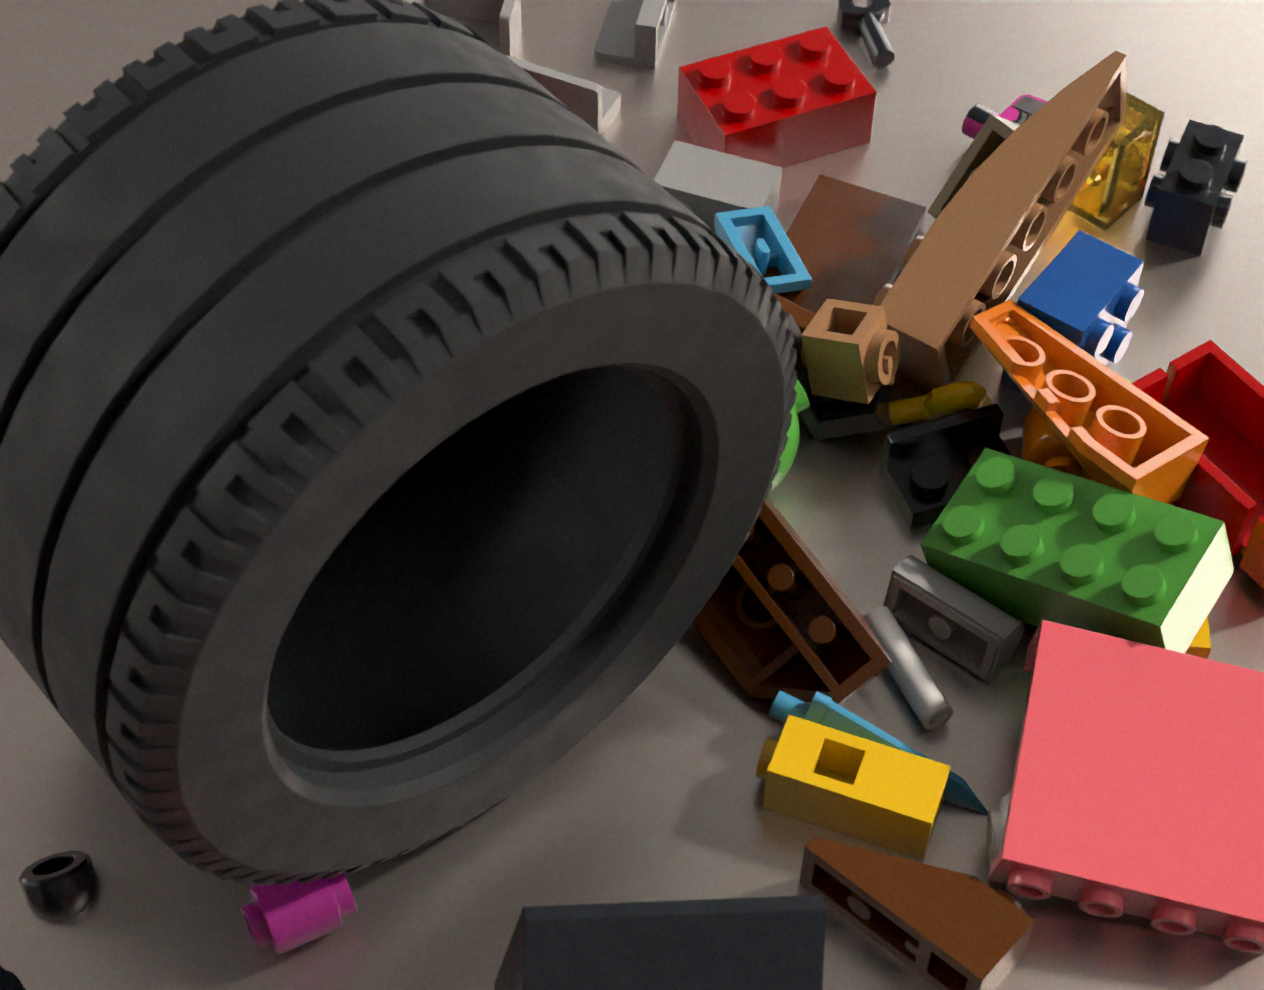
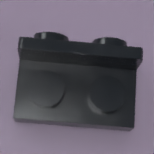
M995 403L977 409H964L952 416L920 425H908L886 435L879 476L910 530L935 523L985 448L1011 455L999 436L1004 413L998 404Z

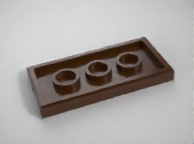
M820 174L786 233L812 278L811 289L777 295L815 314L827 298L873 305L880 289L887 283L893 284L903 264L905 253L923 224L927 207ZM775 266L767 268L766 274L762 276L767 278L781 276L782 274L778 267Z

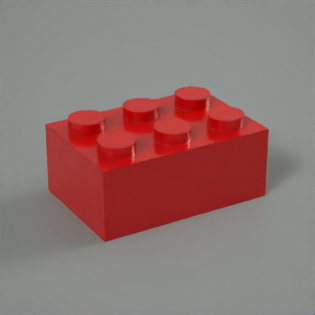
M825 26L680 66L677 118L696 146L785 168L870 143L877 92L832 32Z

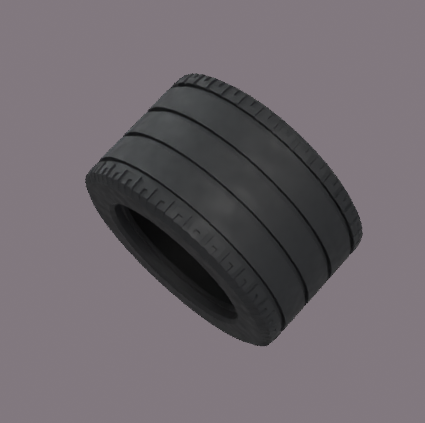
M280 0L273 9L268 8L264 4L248 7L244 16L240 18L230 14L217 19L212 29L205 30L200 26L184 32L183 41L174 45L168 41L154 49L153 58L142 63L137 59L122 68L123 75L113 83L107 79L92 90L95 97L83 106L77 102L63 113L66 119L55 130L49 126L36 139L40 145L29 156L22 153L10 165L13 172L5 182L0 181V638L62 719L72 729L146 828L189 866L194 865L203 872H211L217 878L224 881L231 878L234 882L248 883L252 881L255 885L267 886L271 883L287 885L295 881L299 883H312L319 878L323 880L333 878L344 872L348 874L358 872L369 865L374 866L385 862L395 855L398 857L409 853L420 845L423 846L444 833H449L461 827L472 818L477 817L493 805L515 793L562 758L605 721L651 674L684 635L720 585L722 578L734 562L735 556L749 537V531L762 510L760 507L768 497L773 486L771 482L778 472L781 462L779 458L784 452L789 438L786 434L791 427L793 416L790 411L795 404L797 394L794 390L797 383V372L793 368L796 363V350L792 346L794 340L792 332L788 329V317L782 309L780 302L772 293L773 291L757 269L585 121L576 116L526 71L502 54L472 28L414 1L410 4L404 0H304L303 2L298 0Z

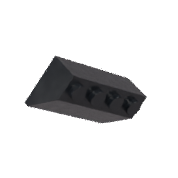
M823 895L523 907L494 982V989L823 990L826 905Z

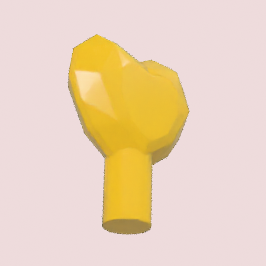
M977 381L954 382L933 389L924 396L889 402V412L893 426L927 419L934 421L952 416L964 409H977L991 405V399L987 395L986 389Z

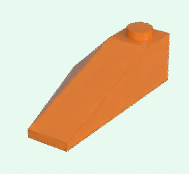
M1011 299L972 317L969 327L1095 482L1166 504H1171L1181 498L1209 437Z

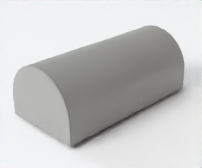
M913 555L903 559L892 570L883 606L890 609L900 627L991 683L1015 653L1023 637L1025 624Z

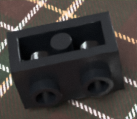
M1189 119L1181 140L1170 138L1160 166V171H1164L1166 174H1154L1144 206L1154 208L1146 235L1147 240L1201 256L1212 227L1222 229L1233 200L1232 195L1226 194L1227 191L1237 193L1245 173L1248 160L1238 158L1244 135L1225 130L1217 125L1205 124Z

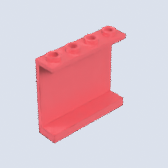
M1042 620L1027 648L1024 671L1031 673L1002 848L990 865L988 880L1007 884L1006 889L1019 897L1043 900L1053 895L1079 902L1078 907L1092 915L1119 917L1126 913L1151 919V926L1165 933L1191 935L1196 931L1224 937L1223 943L1238 951L1249 953L1264 952V672Z

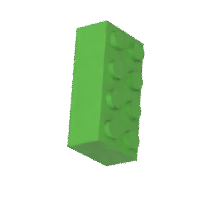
M985 448L920 543L927 565L1020 621L1039 627L1041 621L1046 620L1180 653L1187 651L1234 573L1224 521Z

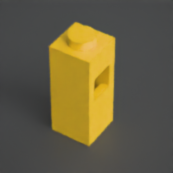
M789 715L779 740L771 737L766 739L759 757L756 777L766 780L763 808L924 860L943 804L951 766Z

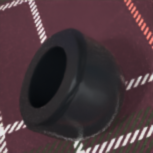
M65 851L42 858L29 865L19 877V883L29 908L38 916L48 920H63L82 912L93 900L97 887L96 874L91 858L82 851Z

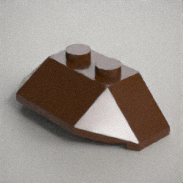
M766 498L760 507L762 510L755 524L749 531V537L735 556L734 562L722 578L720 585L694 619L693 623L749 697L775 700L778 692L781 690L801 701L811 703L815 693L818 691L833 698L832 701L841 705L893 662L864 617L787 520Z

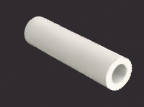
M879 606L867 612L863 616L893 662L887 669L922 726L930 730L945 724L952 717L953 709L890 609L886 606Z

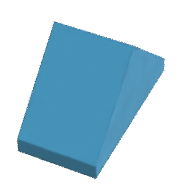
M770 206L715 213L714 225L716 234L752 264L761 275L766 274L769 267H778L782 274L781 276L764 278L773 293L782 294L811 289L812 278Z

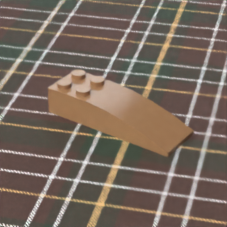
M1114 51L1063 88L1016 128L973 172L936 218L926 235H918L913 239L905 253L903 260L904 268L893 285L885 284L873 302L875 306L884 307L888 330H894L899 335L901 352L896 375L929 392L959 380L982 344L969 327L972 317L1011 299L1126 120L1127 55Z

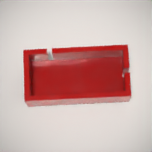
M1210 339L1169 362L1167 372L1162 368H1158L1131 384L1209 437L1181 498L1172 502V504L1179 508L1224 521L1231 556L1240 552L1243 555L1240 567L1264 589V386Z

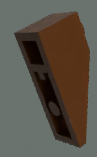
M813 837L804 846L799 883L813 894L823 895L826 904L938 990H995L1025 955L1035 920L1026 914L1022 905L1013 896L1002 890H993L976 876Z

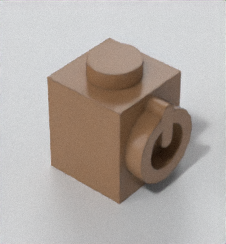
M827 298L801 334V361L808 371L812 395L841 399L847 402L869 404L881 385H893L895 382V374L901 352L899 335L894 330H888L884 307Z

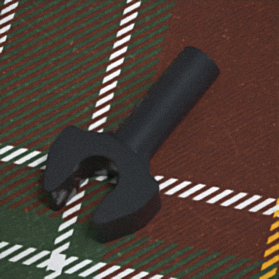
M839 0L837 13L839 28L861 31L875 64L880 67L891 64L894 61L895 54L881 26L889 22L890 1L867 0V7H859L853 3V0Z

